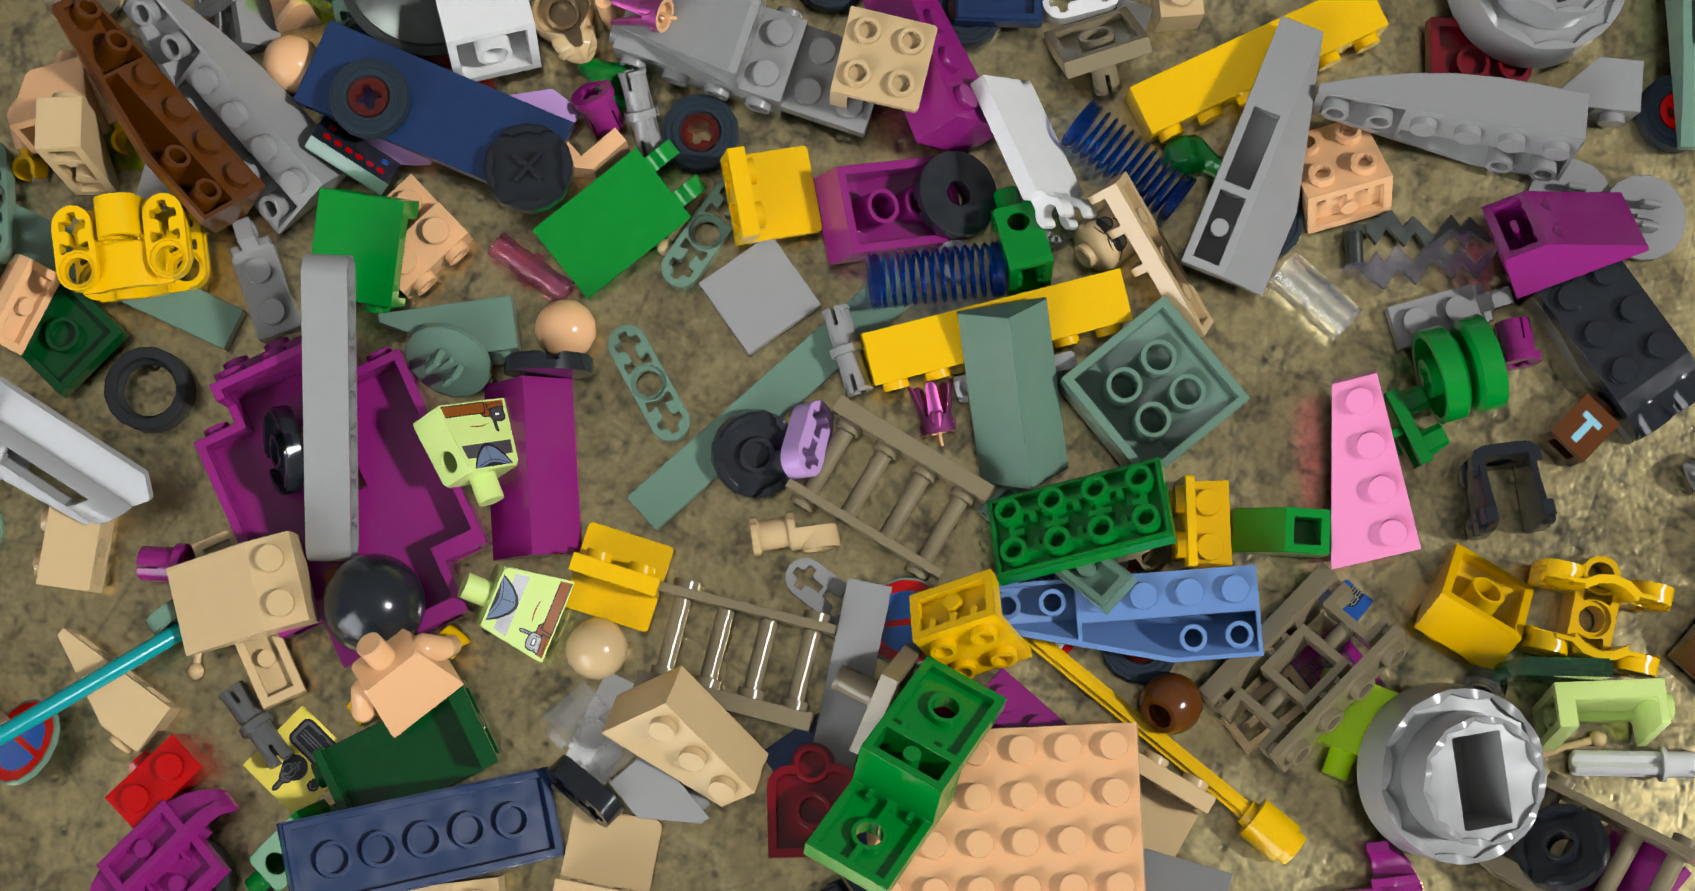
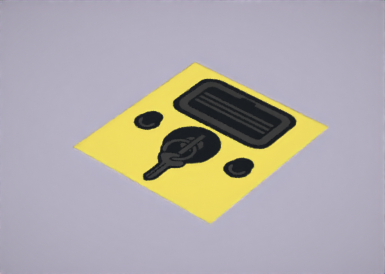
M304 705L277 730L290 749L294 751L292 757L287 761L282 759L273 747L272 750L282 762L280 766L270 770L258 750L243 764L291 814L315 803L328 790V787L321 788L315 779L311 764L316 761L311 752L340 742Z

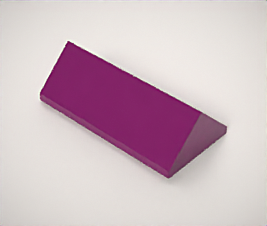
M519 376L486 384L484 386L485 400L504 398L518 456L517 466L498 478L504 498L490 505L493 561L573 556L574 552L579 553L582 546L573 380L567 378Z

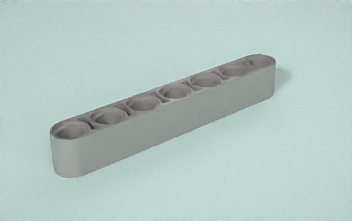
M305 253L301 263V332L306 557L308 561L346 562L357 557L359 547L355 261L353 255Z

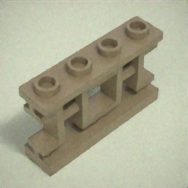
M1323 562L1261 625L1264 656L1228 658L1199 688L1205 703L1219 716L1222 715L1229 724L1247 709L1271 731L1258 743V746L1262 753L1269 759L1271 758L1283 772L1287 771L1292 765L1298 766L1309 756L1312 744L1323 733L1328 734L1340 724L1344 717L1343 712L1355 700H1363L1375 686V679L1386 668L1391 669L1404 658L1407 652L1406 647L1409 644L1404 629L1398 624H1392L1391 620L1385 615L1367 630L1346 613L1343 608L1354 598L1352 589L1345 582L1342 583L1338 579L1336 572ZM1323 609H1325L1328 616L1338 623L1324 639L1307 627ZM1352 636L1369 649L1353 667L1346 658L1337 652ZM1309 645L1332 664L1333 667L1304 695L1280 673ZM1263 673L1264 677L1276 689L1259 704L1245 689ZM1291 700L1307 715L1289 732L1287 727L1274 716Z

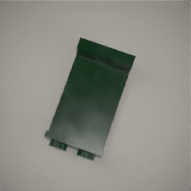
M462 680L463 686L396 738L390 734L384 722L380 721L327 748H319L311 752L316 761L311 764L315 779L321 788L328 787L335 802L330 805L331 812L452 787L504 761L467 681Z

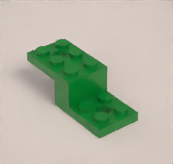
M927 656L860 746L852 781L807 840L803 854L867 891H891L951 805L961 770L1004 710L1007 698ZM946 707L952 710L956 716L942 718L933 709ZM869 832L876 835L880 843L865 845L858 840L856 835Z

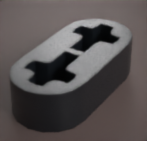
M562 755L546 770L547 777L551 783L599 825L607 828L623 812L624 809L615 795L570 757Z

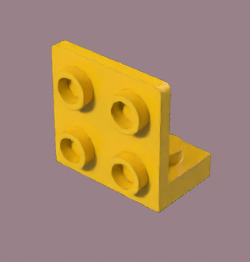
M744 146L726 149L720 159L736 246L814 234L822 230L806 146L746 154Z
M1194 475L1182 476L1173 483V490H1168L1170 503L1174 511L1175 531L1178 542L1170 544L1171 554L1169 560L1176 561V570L1232 566L1229 480L1195 481Z
M991 568L909 595L913 642L926 656L934 658L970 679L993 669L1011 667L1018 661L1032 657L1031 647L1002 615L999 581Z

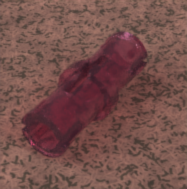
M505 232L496 238L487 255L518 276L517 280L524 286L530 284L552 301L567 299L575 287V283L572 280L561 275L544 262L546 259L538 252L533 254Z

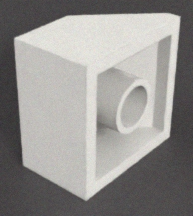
M436 0L453 72L477 82L542 67L536 27L529 0Z

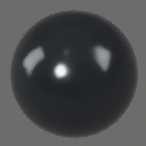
M378 553L359 555L343 563L331 575L325 586L322 598V612L328 630L341 645L356 653L359 640L371 632L378 633L385 641L396 635L402 628L415 635L422 624L426 608L424 589L415 572L401 560Z

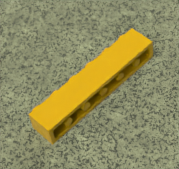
M1317 0L1284 15L1287 18L1323 31L1318 72L1342 60L1340 55L1349 50L1355 49L1358 54L1376 46L1381 42L1380 35L1389 25L1377 0ZM1281 17L1129 87L1125 100L1146 143L1149 144L1159 139L1161 144H1165L1171 139L1185 133L1183 127L1196 121H1199L1201 126L1207 125L1224 115L1222 109L1238 103L1240 108L1244 107Z
M1118 268L859 334V340L862 341L864 348L863 356L870 382L873 386L882 384L884 392H889L910 386L908 377L925 373L926 380L931 381L953 375L951 366L964 363L957 311L1046 297L1051 336L1055 349L1079 343L1078 334L1095 330L1097 338L1118 333L1122 329L1121 323L1133 320L1121 269Z

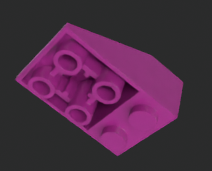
M1523 191L1481 207L1495 248L1517 299L1649 251L1648 245L1621 192Z

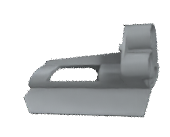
M0 376V479L84 525L90 523L97 525L109 522L126 513L133 506L148 502L153 498L150 476L146 469ZM29 462L85 497V499L76 501L29 471Z

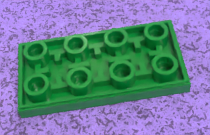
M1160 457L987 501L996 574L1001 586L1178 543L1164 465Z

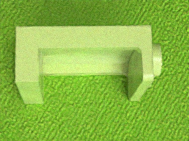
M1664 678L1554 682L1531 708L1534 729L1541 741L1543 751H1556L1579 727V724L1630 722L1633 726L1636 746H1647L1671 724V720H1673L1675 715L1674 699L1672 694L1666 691Z

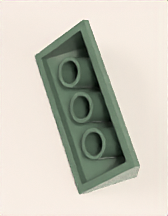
M1046 297L957 311L980 478L990 484L1033 489L1068 468Z

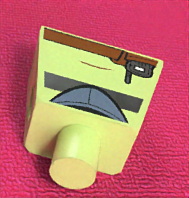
M504 398L437 406L413 423L414 429L444 486L453 488L471 485L480 507L494 504L504 498L498 478L516 467L518 463Z
M496 564L489 580L467 572L460 584L458 597L478 605L473 617L474 624L526 656L543 662L575 583L552 575Z

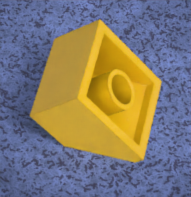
M1457 543L1451 550L1422 601L1414 628L1424 633L1430 640L1439 642L1460 654L1469 663L1478 665L1493 674L1522 639L1534 587Z

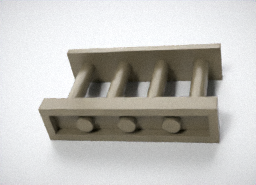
M840 395L832 408V416L838 418L835 423L838 428L827 445L822 469L818 475L808 477L803 486L790 478L785 485L786 490L792 493L789 501L812 514L815 508L819 509L907 562L904 570L914 577L925 582L928 581L929 577L938 581L944 570L934 565V560L967 505L972 506L975 501L983 505L993 490L994 485L845 396ZM860 433H863L876 441L873 446L876 451L843 506L839 508L818 494L853 437L858 438ZM898 456H901L914 464L911 469L914 474L880 531H877L856 517L891 459L896 461ZM938 478L952 487L949 492L952 497L920 551L916 554L894 540L929 482L934 484Z
M675 577L673 584L661 582L659 591L674 597L657 665L652 664L650 672L638 669L633 687L674 669L691 603L696 602L717 608L700 676L695 675V679L727 712L809 733L813 732L817 716L806 712L808 703H805L804 700L821 634L836 637L837 626L829 623L830 615L804 609L802 617L699 591L700 583ZM735 612L760 618L743 687L738 686L737 694L719 690L721 681L717 680ZM778 623L804 629L787 698L782 697L780 705L763 701L765 693L761 692Z
M1550 771L1548 774L1545 795L1539 809L1552 804H1559L1562 800L1566 803L1581 806L1583 810L1591 814L1593 813L1600 821H1604L1626 832L1594 891L1617 890L1643 841L1668 853L1648 891H1670L1685 863L1695 867V841L1677 832H1674L1670 838L1573 790L1575 783L1554 771ZM1568 841L1560 856L1571 851L1574 845L1573 841ZM1515 845L1511 851L1508 850L1504 855L1480 863L1490 874L1521 891H1546L1537 888L1524 876L1514 854Z

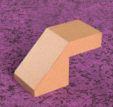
M616 128L611 130L582 156L569 141L567 142L575 166L573 177L597 179L630 151L626 139Z

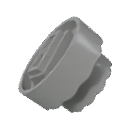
M1448 0V3L1461 31L1480 50L1502 63L1515 67L1535 69L1558 65L1580 53L1612 24L1621 11L1625 0Z
M1449 682L1417 685L1403 691L1388 701L1369 724L1362 739L1357 760V784L1360 798L1369 819L1382 836L1396 847L1410 854L1456 865L1488 861L1507 852L1517 841L1526 835L1534 824L1547 785L1541 741L1522 712L1504 698L1493 693Z

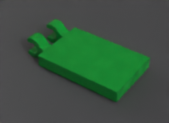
M670 139L666 140L646 157L636 147L533 229V232L587 299L689 220L691 216L684 206L707 189V186L700 177L695 174L674 192H671L656 173L657 170L680 153Z

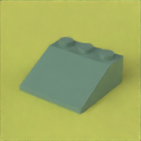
M1165 295L1070 370L1058 382V390L1121 466L1160 457L1165 469L1251 399Z

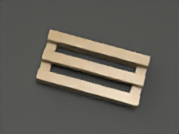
M1291 664L1280 673L1286 679L1289 677L1294 683L1293 685L1304 695L1311 690ZM1267 681L1252 692L1250 696L1258 701L1273 690L1275 686ZM1295 705L1280 716L1278 720L1282 724L1287 725L1304 711ZM1252 715L1238 727L1234 722L1229 724L1223 716L1219 718L1247 755L1256 749L1258 743L1271 731L1266 727L1248 741L1243 734L1260 722L1258 718Z

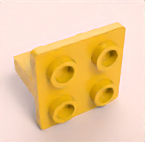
M595 522L589 523L580 552L573 553L568 568L573 571L570 581L575 584L565 607L595 617L607 618L614 623L647 632L661 593L659 587L661 582L665 581L674 549L670 546Z

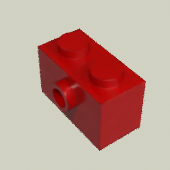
M171 734L153 752L148 749L137 756L128 766L131 773L105 799L134 829L162 800L170 801L185 793H189L216 765L187 734Z

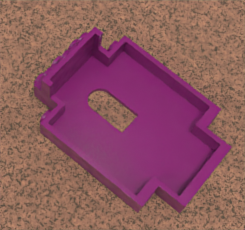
M302 335L289 340V337H281L266 344L263 347L265 352L250 359L247 355L236 357L223 365L224 371L213 375L216 382L209 385L216 402L228 408L235 424L230 425L229 422L216 424L203 432L204 438L193 443L238 544L285 531L294 532L301 537L321 622L278 633L280 638L292 639L324 624L343 667L351 669L353 663L361 656L341 645L332 636L326 626L322 612V598L326 586L325 575L331 568L342 565L345 562L308 561L305 549L304 485L300 493L281 496L274 489L269 476L270 469H274L271 458H267V454L264 452L263 419L266 416V412L270 410V407L288 405L293 411L300 433L303 427ZM386 347L366 357L368 362L363 365L357 354L358 467L367 485L358 490L359 547L357 556L372 553L389 555L401 560L415 572L423 586L426 600L424 618L415 635L419 633L428 634L474 612L469 601L458 597L461 582L453 563L492 546V542L467 487L448 488L443 485L413 426V423L432 410L416 375L410 368L406 354L399 348L392 351L391 347Z

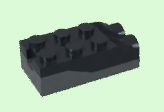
M1623 261L1545 288L1524 301L1526 307L1590 394L1601 398L1612 408L1614 412L1612 417L1620 424L1616 429L1627 444H1631L1651 434L1677 413L1695 403V359Z

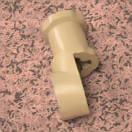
M793 511L786 512L785 517L759 521L756 517H749L754 557L761 556L763 551L789 547L792 551L801 550L802 553L831 550L841 546L838 524L836 523L795 528Z

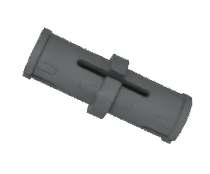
M243 680L230 686L240 699V703L232 692H229L227 689L218 696L241 726L239 730L241 736L244 739L249 738L268 764L267 766L270 770L282 764L272 750L273 747L280 757L286 761L293 756L294 751L290 749L271 723L274 720L273 716L269 711L263 712Z

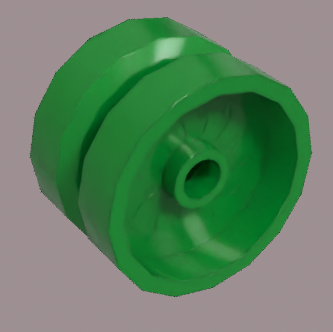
M1477 313L1456 319L1451 323L1449 331L1441 325H1435L1413 333L1412 358L1418 384L1423 388L1429 400L1430 407L1428 409L1436 421L1444 425L1468 417L1471 407L1482 414L1507 406L1509 380L1505 360L1493 329L1483 316Z

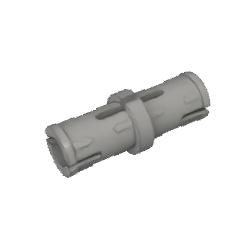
M646 67L637 68V70L633 68L619 72L618 77L620 78L627 112H624L625 121L631 124L635 146L646 157L662 144L656 119V116L660 114L658 105H653Z
M849 304L833 306L834 310L832 311L831 308L823 310L822 316L825 319L833 346L829 352L831 359L837 360L846 397L862 394L861 391L866 393L873 390L874 388L870 382L862 355L864 351L862 341H858Z

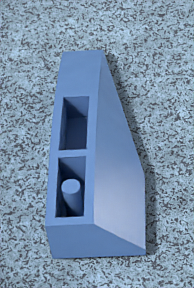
M1256 564L1132 574L1137 583L1108 615L1104 614L1061 579L1019 582L1004 586L999 584L1002 615L1021 637L1166 662L1264 656Z

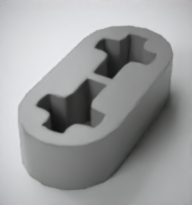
M800 558L792 562L785 574V581L789 591L812 610L830 615L829 622L838 625L840 614L837 617L832 616L830 612L833 606L823 595L828 590L835 597L840 598L844 595L847 584L811 558ZM812 567L815 570L813 579L823 588L819 593L809 586H804L802 590L795 587L797 578L793 574L797 568L805 571Z

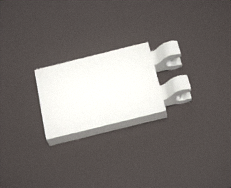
M982 75L970 84L1023 200H1029L1033 204L1036 221L1039 226L1045 229L1056 227L1055 221L1052 218L1054 207H1056L1061 225L1066 230H1076L1079 228L1078 222L1075 219V212L1078 208L1083 218H1095L1097 216L1096 207L1089 200L1080 198L1084 194L1031 81Z

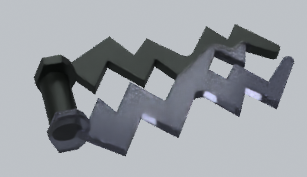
M1393 210L1367 224H1353L1343 228L1346 251L1345 274L1361 273L1383 290L1387 287L1397 269L1416 285L1432 261L1437 262L1452 279L1456 277L1461 266L1477 279L1494 257L1497 250L1494 247L1488 249L1475 262L1462 246H1459L1453 254L1444 247L1450 236L1464 248L1468 246L1470 236L1484 244L1491 242V237L1471 217H1468L1460 226L1456 219L1450 215L1436 234L1431 233L1414 216L1403 226ZM1385 230H1387L1402 247H1405L1414 235L1423 248L1414 261L1396 245L1385 262L1376 252L1370 262L1367 263L1364 262L1363 234H1366L1375 246Z

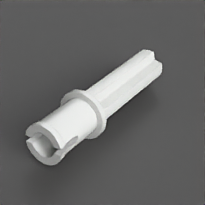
M1658 746L1656 751L1574 750L1569 753L1568 767L1570 774L1573 776L1657 777L1659 782H1666L1668 778H1695V751H1667L1666 747Z

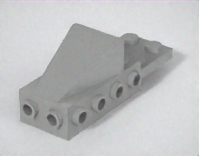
M672 0L674 4L673 15L677 16V20H672L669 28L663 33L650 31L645 26L612 25L609 43L613 44L616 60L622 66H627L629 69L636 68V70L637 68L646 67V71L660 75L668 83L680 87H686L688 84L703 89L705 94L720 100L731 98L745 103L744 105L747 108L758 113L769 114V112L781 115L783 111L864 138L875 106L874 103L849 98L847 108L829 104L830 89L843 36L809 26L808 20L803 19V15L797 10L785 6H779L775 10L766 7V0ZM625 10L623 18L641 15Z

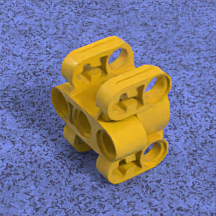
M127 192L101 194L93 198L94 207L92 210L86 211L81 207L69 205L58 210L52 219L51 233L58 280L64 287L77 293H83L86 297L96 302L106 303L148 299L196 290L205 285L210 277L211 267L206 227L202 226L175 196L168 193H158L152 195L147 200ZM163 204H166L167 207H169L165 212L162 211ZM72 217H76L79 222L75 225L71 235L65 232V226L72 225ZM197 244V249H193V245ZM66 248H72L73 251L66 253ZM195 258L200 266L197 277L191 281H182L181 278L189 273ZM182 261L180 267L177 269L179 262ZM73 263H75L77 284H74L69 277V269Z
M1607 556L1589 557L1577 563L1553 558L1532 561L1527 584L1559 592L1563 596L1555 632L1540 629L1533 625H1525L1522 639L1515 646V650L1551 658L1553 673L1562 682L1594 681L1601 671L1634 679L1657 678L1660 664L1659 655L1630 651L1628 645L1611 647L1619 607L1649 614L1669 612L1675 588L1652 581H1629L1622 578L1618 564ZM1594 565L1597 566L1603 574L1588 576V571L1590 567ZM1584 608L1588 609L1594 617V626L1589 632L1585 631L1579 623V614ZM1572 655L1585 661V669L1580 676L1576 675L1570 668V658Z

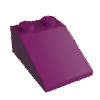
M935 156L837 166L813 179L829 265L871 260L942 246L945 242L951 240H967V237L950 239L936 234L924 224L918 214L921 210L918 207V202H914L913 197L915 176L922 165ZM949 184L947 189L948 197L952 203L960 206L957 187Z

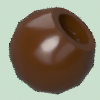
M1166 672L1153 677L1145 685L1140 697L1141 714L1145 722L1155 731L1167 735H1177L1191 729L1197 723L1203 710L1200 690L1190 678L1178 673Z

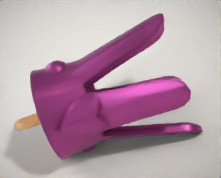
M610 0L615 6L641 15L612 19L610 23L612 25L645 26L650 31L663 33L669 28L672 20H677V16L673 15L674 4L672 0Z
M952 378L948 380L947 384L945 382L940 383L938 391L934 382H927L925 385L926 396L919 387L914 388V390L911 387H907L921 418L919 428L922 431V437L938 435L940 447L944 446L942 434L956 431V420L951 414Z

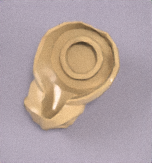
M534 0L531 5V11L536 32L544 40L552 43L553 48L558 53V58L578 64L591 61L597 49L595 27L593 26L595 13L592 0Z

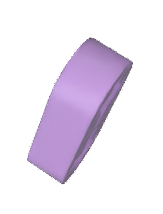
M821 400L798 404L792 411L781 448L780 458L784 472L793 480L814 477L822 469L825 451L833 431V416L830 408Z

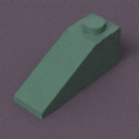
M511 295L378 313L379 323L387 330L411 337L416 329L428 323H447L461 327L475 336L487 349L492 365L505 364V357L509 353L523 351L517 304Z

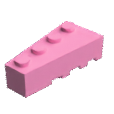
M1372 369L1332 379L1331 570L1421 549L1377 370Z

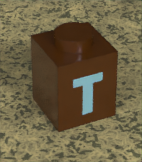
M1587 393L1575 398L1539 437L1572 467L1583 463L1620 424L1612 417L1614 412L1604 400L1597 396L1591 397Z

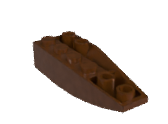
M61 0L54 3L51 10L75 54L111 108L143 162L195 219L209 230L217 233L245 217L266 187L258 176L97 0Z

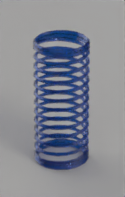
M1092 100L1066 131L1060 141V145L1068 148L1074 143L1071 150L1072 154H1076L1082 149L1079 160H1084L1089 156L1087 166L1097 162L1095 172L1101 171L1106 166L1103 178L1109 177L1114 172L1111 177L1112 179L1119 174L1143 138L1139 136L1111 168L1135 133L1134 130H1131L1104 161L1113 145L1127 127V124H1123L1106 146L1096 155L1105 139L1118 123L1119 118H1115L1101 137L1087 151L1093 139L1111 116V112H1107L1095 129L1079 145L1092 123L1103 110V106L1096 103V100ZM1147 142L1121 173L1126 171L1128 175L1131 174L1149 148L1150 142ZM1154 148L1130 176V179L1133 180L1132 182L1136 189L1139 188L1138 192L1142 198L1147 194L1144 199L1147 207L1154 201L1150 208L1151 214L1158 211L1164 204L1157 216V219L1164 223L1194 186L1197 178H1193V175L1186 172L1162 199L1182 170V167L1178 166L1154 193L1174 164V160H1170L1146 187L1166 158V154H1162L1137 183L1158 152V148Z
M998 240L996 242L992 241L989 247L984 242L981 248H979L974 243L971 246V250L964 244L961 247V252L954 245L951 248V254L949 249L944 246L941 250V255L939 250L934 247L931 251V256L928 249L924 248L921 257L918 250L914 249L911 258L908 251L904 250L901 259L898 252L894 251L891 260L888 253L884 252L881 261L877 253L872 255L869 253L867 255V277L871 307L874 311L876 308L880 310L882 305L881 292L883 308L887 309L888 307L886 292L887 262L893 307L897 308L896 261L901 282L903 306L906 307L908 305L905 260H907L913 305L916 306L918 304L915 257L921 279L923 304L926 305L928 301L925 283V255L931 278L932 300L936 304L935 254L941 277L942 300L946 303L945 253L951 276L952 299L956 302L955 252L961 275L962 299L966 301L965 251L970 268L972 298L976 300L975 250L980 267L982 297L986 299L985 249L989 260L992 297H1003L1006 292V276L1001 244Z

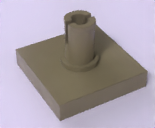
M1127 7L1044 32L1047 48L1066 77L1070 79L1091 72L1094 93L1098 96L1109 95L1107 85L1111 86L1113 93L1118 92L1122 88L1116 68L1117 63L1152 53L1149 35Z
M906 643L882 672L879 681L844 663L839 668L831 689L867 705L866 712L849 751L857 755L859 754L860 746L911 679L921 656V649Z

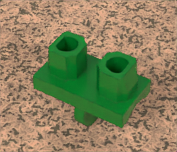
M1419 385L1400 392L1398 388H1395L1383 395L1398 457L1403 455L1396 438L1412 469L1434 460L1432 455L1439 452L1450 441L1439 422L1419 431L1412 415L1430 407L1423 388Z

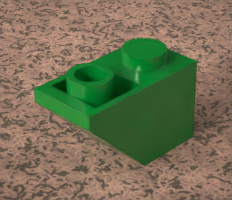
M1296 507L1233 508L1231 529L1232 553L1318 559L1328 556L1330 553L1331 510Z

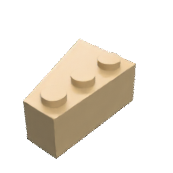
M682 665L618 694L601 731V734L721 807L755 793L769 755Z

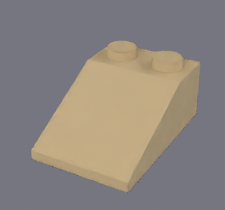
M285 531L242 542L166 568L185 654L188 657L321 622L301 537L294 532Z

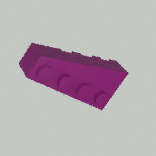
M862 0L865 9L937 27L936 39L919 109L916 113L904 111L916 143L949 151H962L968 154L993 138L994 135L970 85L979 76L939 1Z

